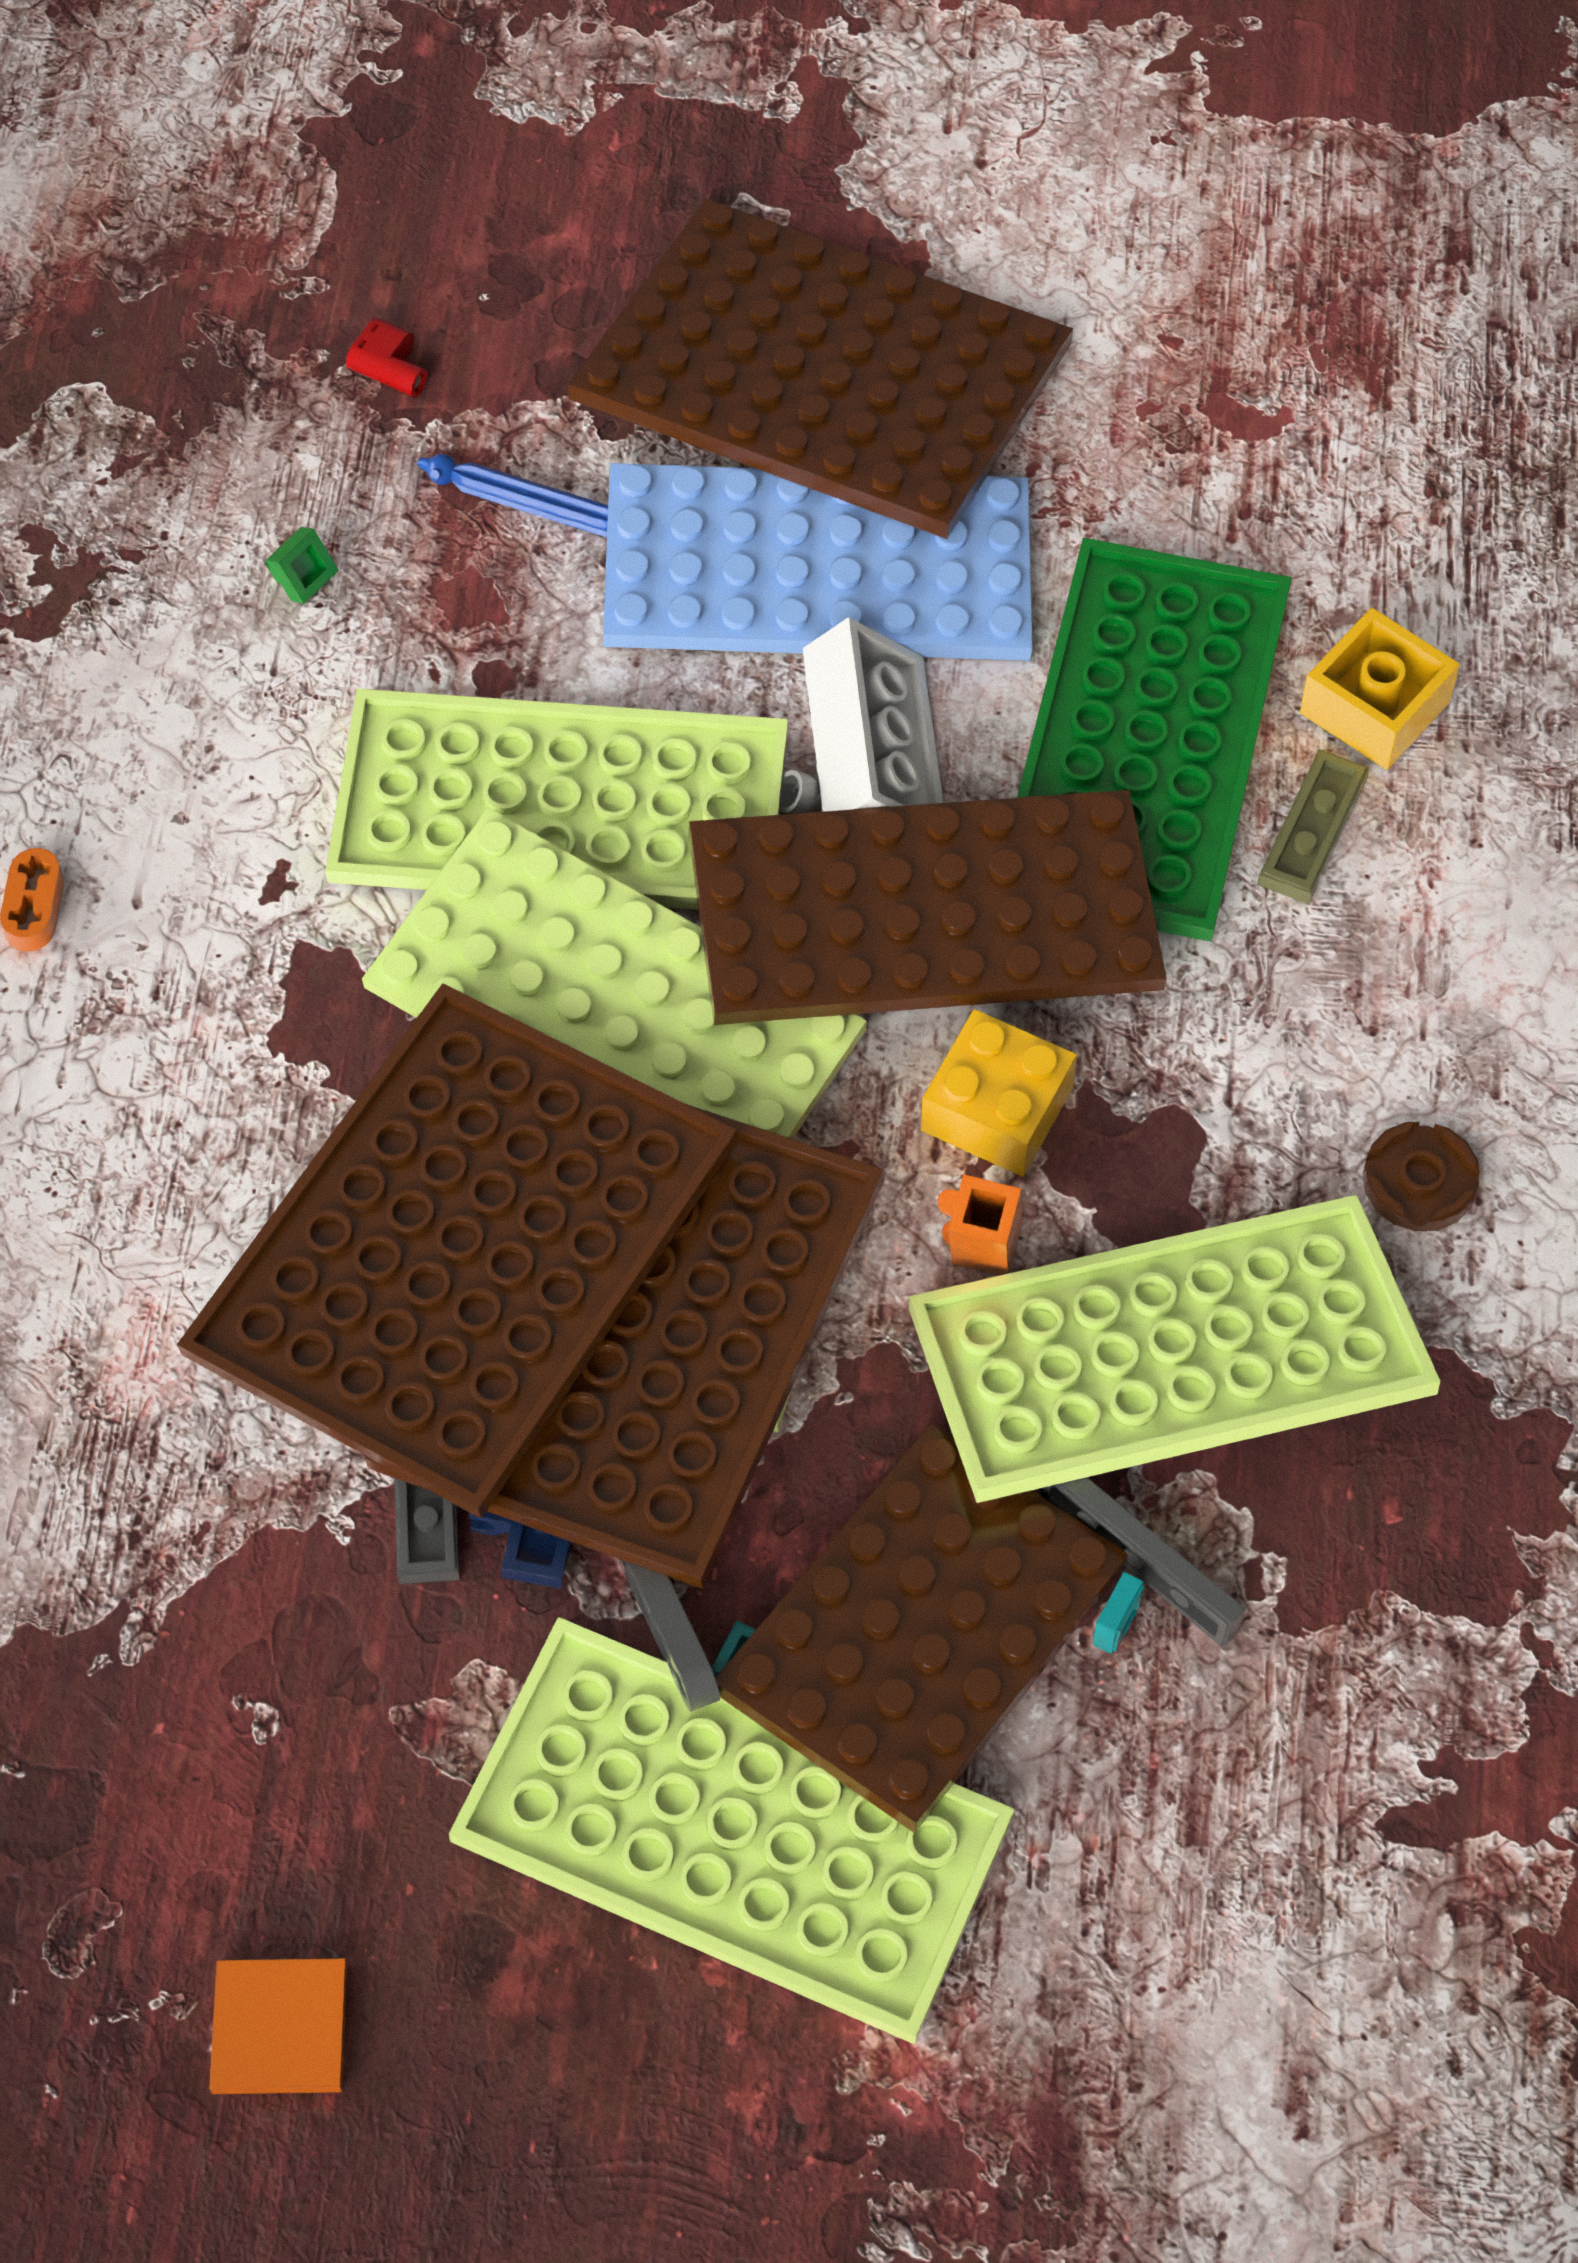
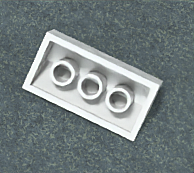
M849 617L803 648L805 680L808 688L822 812L944 803L923 656Z

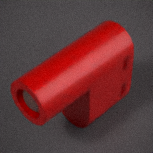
M377 317L369 322L355 340L346 358L347 368L414 398L418 397L423 391L428 376L426 369L406 361L414 345V334Z

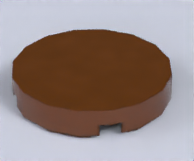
M1404 1122L1385 1130L1371 1144L1362 1172L1365 1194L1375 1211L1392 1224L1412 1231H1438L1457 1223L1471 1209L1479 1186L1478 1177L1480 1171L1478 1159L1467 1141L1450 1128L1435 1124L1433 1128L1430 1126H1419L1420 1122Z

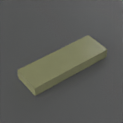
M1318 750L1259 874L1257 885L1301 902L1310 903L1367 781L1369 767L1326 751Z

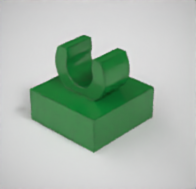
M302 526L267 558L265 563L275 581L282 585L290 600L302 604L339 571L315 530Z

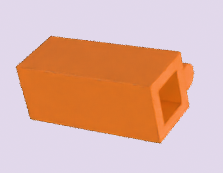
M963 1174L959 1191L947 1189L938 1196L939 1210L945 1215L952 1216L951 1220L942 1228V1238L946 1244L950 1245L952 1264L999 1276L1009 1274L1023 1225L1021 1188Z

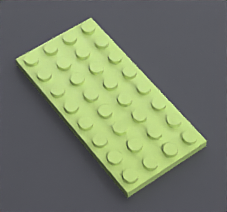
M357 688L325 870L328 883L427 890L485 810L490 808L664 907L699 910L688 834L689 821L779 815L788 736V719Z
M490 808L485 810L362 977L365 989L415 1018L419 1016L441 984L444 983L678 1101L791 1139L794 1138L867 1028V1021L856 1014L714 1025L701 927Z
M1357 1195L909 1296V1312L977 1503L1437 1395L1440 1385L1437 1372Z
M558 1617L449 1832V1838L451 1843L905 2041L916 2044L1012 1822L1015 1809L954 1783L918 1830L913 1833L722 1698H720V1701L690 1712L673 1680L667 1662Z

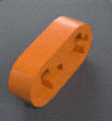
M31 848L20 852L13 859L9 868L0 913V923L8 943L17 950L28 952L45 947L51 941L55 932L64 879L59 861L49 850ZM36 870H45L46 874H42L38 878L36 890H31L28 878H33ZM33 909L37 921L31 922L27 930H20L18 925L25 924L28 910Z

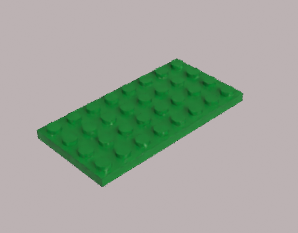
M1083 538L1017 798L1129 790L1157 931L1212 942L1292 577Z

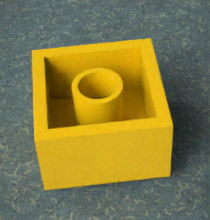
M1371 607L1307 674L1300 713L1388 770L1451 702L1460 663Z
M973 1009L922 1097L921 1131L1024 1177L1073 1089L1077 1054Z

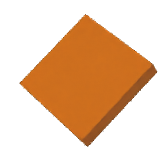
M346 1959L217 1960L209 2086L211 2093L342 2092L347 1990Z

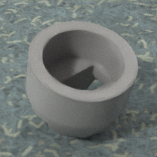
M789 770L782 776L779 811L786 814L815 812L820 806L819 803H816L818 794H821L819 781L807 773L796 770Z

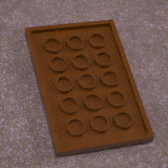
M930 1424L716 1676L715 1680L720 1698L915 1833L1127 1565L1129 1555L1033 1490L977 1503L954 1438Z

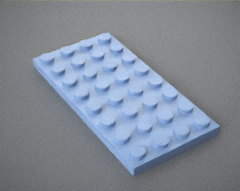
M610 463L603 647L803 653L805 646L849 617L923 657L1031 660L1032 611L1028 477L987 476L948 539L756 468Z

